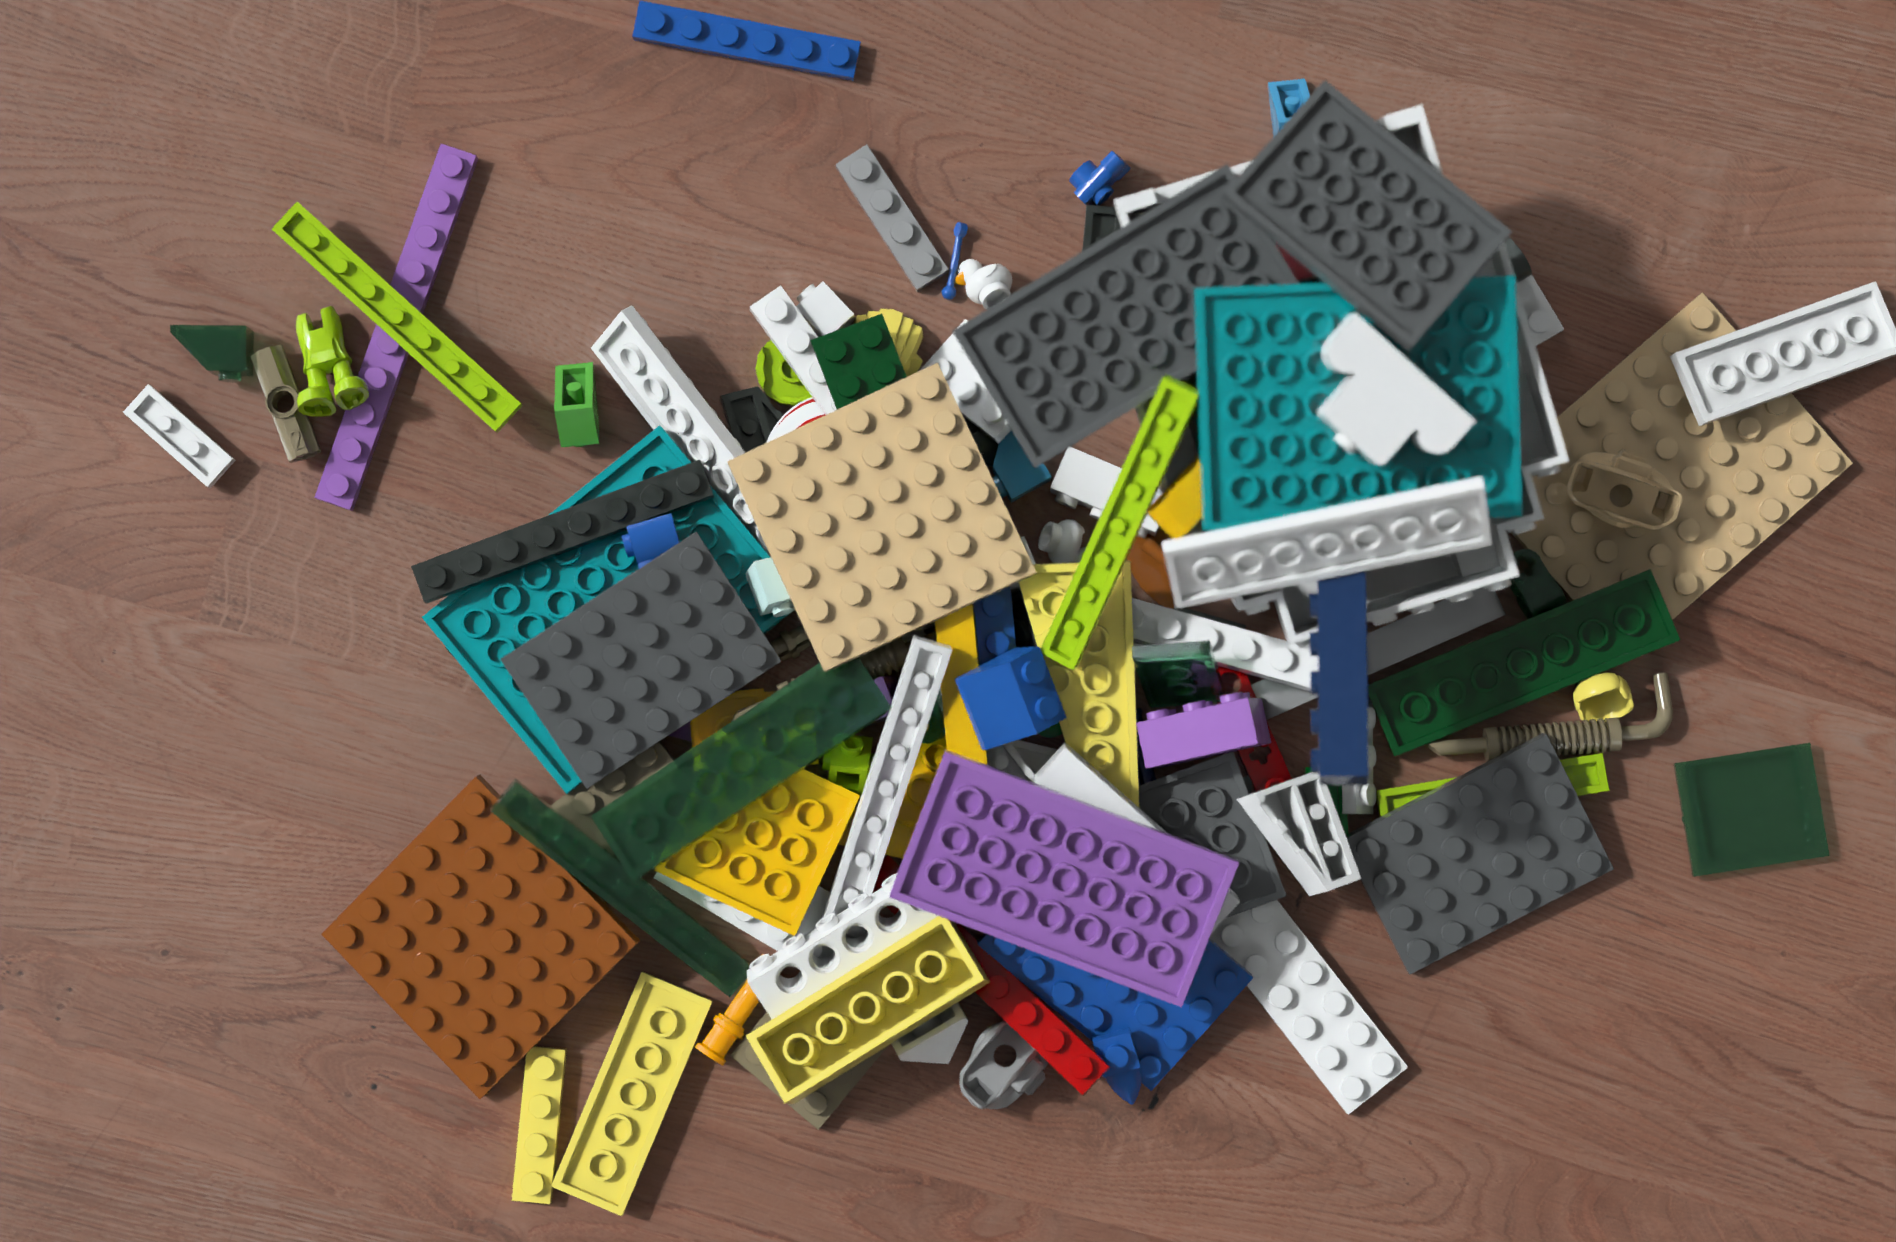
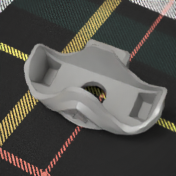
M1003 1020L987 1028L977 1039L967 1064L960 1072L959 1084L961 1092L973 1106L980 1109H1001L1007 1107L1023 1093L1032 1095L1045 1080L1043 1070L1048 1065V1062ZM1001 1045H1009L1016 1052V1060L1009 1067H1001L994 1061V1052Z

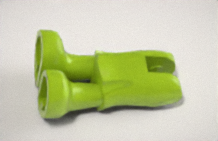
M333 306L321 309L322 328L314 330L312 321L307 313L298 315L296 319L297 338L304 358L303 372L308 378V388L301 391L297 397L298 409L303 415L313 417L329 416L336 412L334 398L327 380V375L331 373L334 374L335 400L340 408L351 410L364 403L369 397L366 382L352 373L350 366L352 359L346 351L342 323Z

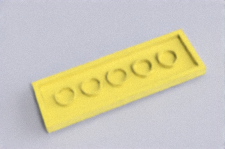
M641 972L551 1187L617 1215H624L710 1010L712 1000L646 972Z

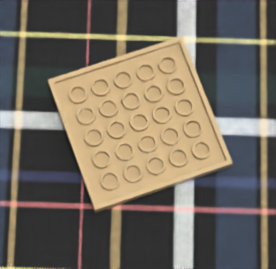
M938 363L727 461L825 673L1037 574Z

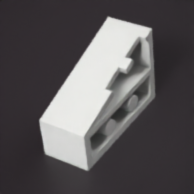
M1308 773L1237 799L1309 896L1324 893L1361 879L1328 786L1320 785L1319 773Z

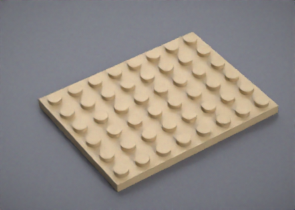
M1703 292L1557 417L1569 461L1559 464L1560 472L1543 477L1532 476L1544 519L1534 521L1535 529L1519 534L1511 532V534L1570 601L1651 569L1673 620L1853 464L1792 393L1702 426L1698 425L1670 356L1675 352L1736 331ZM1627 450L1643 455L1648 460L1647 464L1661 472L1667 478L1671 487L1683 496L1677 519L1668 526L1654 530L1645 527L1622 528L1611 525L1594 516L1589 510L1572 502L1567 488L1568 469L1579 458L1592 452L1617 455L1619 451ZM1619 484L1612 488L1609 497L1615 506L1622 507L1629 503L1632 494L1626 485Z

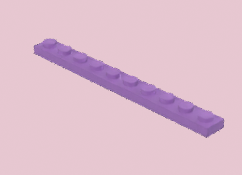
M440 144L390 284L422 314L424 313L478 161L476 155L444 144ZM377 324L358 377L362 378L368 386L369 397L358 407L345 410L314 497L350 511L354 509L409 355L406 350Z

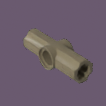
M283 345L269 346L258 350L251 355V359L266 398V408L272 414L288 461L293 463L314 457L321 452L309 416L299 412L297 397L300 391ZM285 395H292L294 397V406L290 411L280 413L278 410L279 400Z

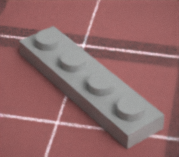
M868 145L863 146L835 164L843 180L917 292L949 272L944 261Z

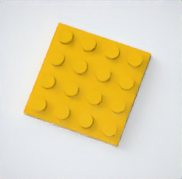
M720 730L655 871L795 936L859 801L860 795Z

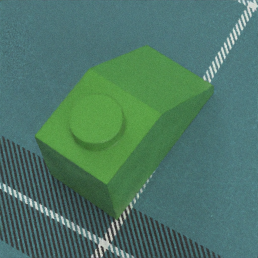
M593 362L555 366L554 412L561 447H583L599 444V415Z

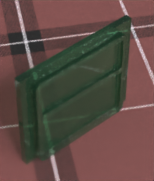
M1810 743L1673 763L1692 877L1830 856Z

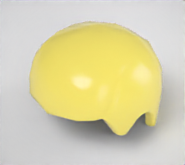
M1601 672L1581 680L1573 692L1574 706L1578 711L1581 720H1588V722L1590 719L1597 721V719L1621 718L1634 708L1631 689L1627 681L1615 673Z

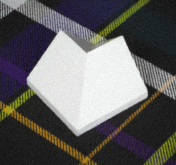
M957 1002L893 1042L892 1046L901 1061L949 1064L966 1028L968 1019Z

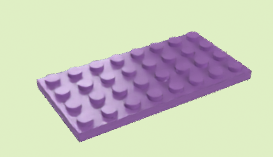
M945 749L889 897L1182 1007L1239 862L1231 857Z

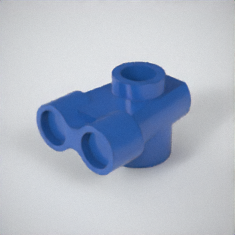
M1111 151L1100 162L1101 164L1098 167L1091 160L1086 161L1070 177L1069 182L1076 188L1074 194L1085 205H1092L1094 202L1097 206L1103 204L1114 192L1111 186L1131 169L1114 151Z

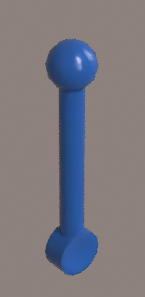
M957 222L954 227V236L956 237L947 286L942 289V296L946 300H951L956 296L955 278L962 241L968 230L967 224Z

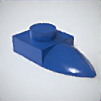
M1130 1028L1093 1037L1092 1042L1096 1054L1110 1067L1103 1075V1078H1106L1109 1086L1120 1098L1133 1105L1140 1091L1142 1072Z

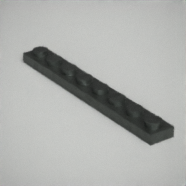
M700 460L412 565L411 568L423 601L427 604L627 530L626 526L673 513L714 498L702 463Z

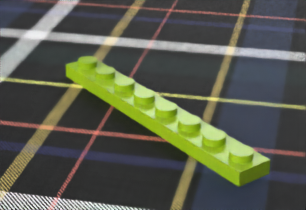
M298 201L274 225L272 230L496 433L523 406Z
M1165 375L1162 378L1041 647L1042 654L1072 670L1076 669L1081 661L1146 518L1147 510L1157 494L1197 406L1199 398L1197 389L1169 375Z

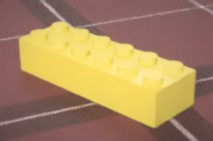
M937 916L746 1035L784 1103L795 1104L990 983V980L955 922Z

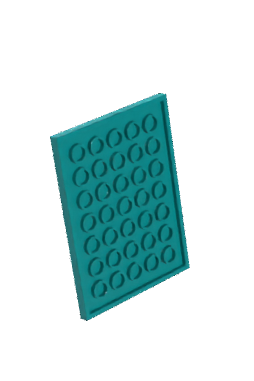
M1516 275L1473 277L1410 351L1401 346L1326 283L1194 288L1197 391L1199 393L1198 423L1202 530H1221L1481 476L1485 486L1488 518L1522 517ZM1357 313L1476 421L1448 452L1441 454L1422 452L1413 445L1409 436L1384 465L1370 464L1356 450L1352 455L1334 441L1333 438L1337 433L1317 416V410L1347 377V374L1329 370L1322 361L1321 349L1325 340L1348 314Z
M659 425L549 515L691 462ZM711 487L714 498L671 513L679 540L682 541L694 532L698 533L765 635L789 614L780 617H774L773 613L760 616L745 573L754 561L769 558L770 556ZM627 530L451 594L422 616V619L567 795L578 787L582 781L500 659L639 569L635 556L628 558L625 551L622 535L628 534Z

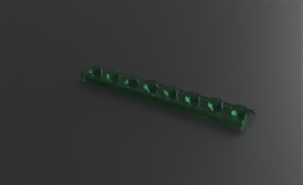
M517 779L513 780L490 808L491 812L728 997H731L747 978L746 971L750 969L749 966L751 964L748 960Z

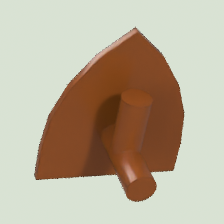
M1158 528L1155 536L1148 533L1145 539L1137 536L1126 560L1131 561V574L1140 588L1160 606L1174 609L1176 606L1162 541L1172 540V538L1162 528Z

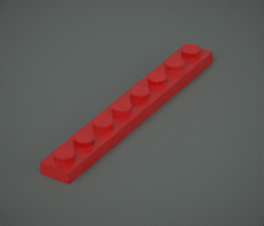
M888 855L883 859L872 893L882 888L881 884L888 877L898 873L900 866ZM893 905L886 906L894 915L897 914L899 908ZM955 922L990 980V983L978 989L975 993L1084 1096L1110 1067L1011 972L977 945V940L960 923Z

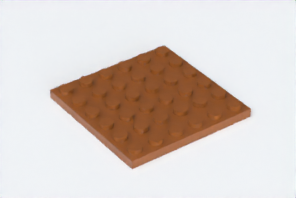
M481 775L475 776L321 934L479 1100L641 941Z

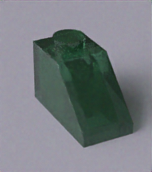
M170 325V333L207 371L218 376V381L234 383L241 382L242 376H253L251 355L254 354V331L248 326Z

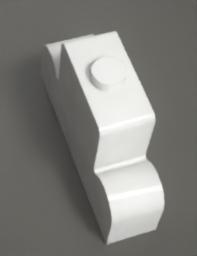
M1357 313L1348 314L1322 345L1321 358L1324 365L1333 372L1346 373L1347 377L1317 410V416L1337 433L1333 438L1334 441L1352 455L1356 450L1370 464L1384 465L1409 436L1413 445L1422 452L1445 453L1453 448L1476 422Z

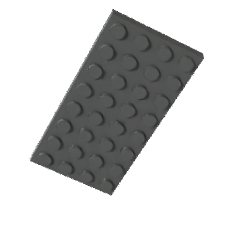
M1228 164L952 331L1034 468L1155 396L1160 382L1165 375L1180 381L1197 370L1194 288L1299 284L1274 241L1222 199L1223 193L1236 180Z

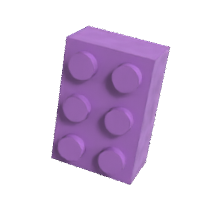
M1237 692L1220 696L1221 704L1213 705V701L1205 702L1203 700L1182 705L1184 710L1182 713H1176V709H1162L1146 713L1147 720L1136 723L1145 767L1162 768L1270 744L1271 738L1262 698H1250L1249 692Z

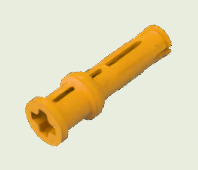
M747 980L725 1013L715 1015L713 1018L715 1024L704 1041L697 1042L695 1045L696 1049L722 1066L726 1063L724 1057L737 1038L742 1039L744 1036L743 1032L745 1029L742 1026L759 1002Z

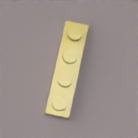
M534 1046L526 1054L512 1201L552 1203L553 1187L551 1185L555 1173L567 1049Z

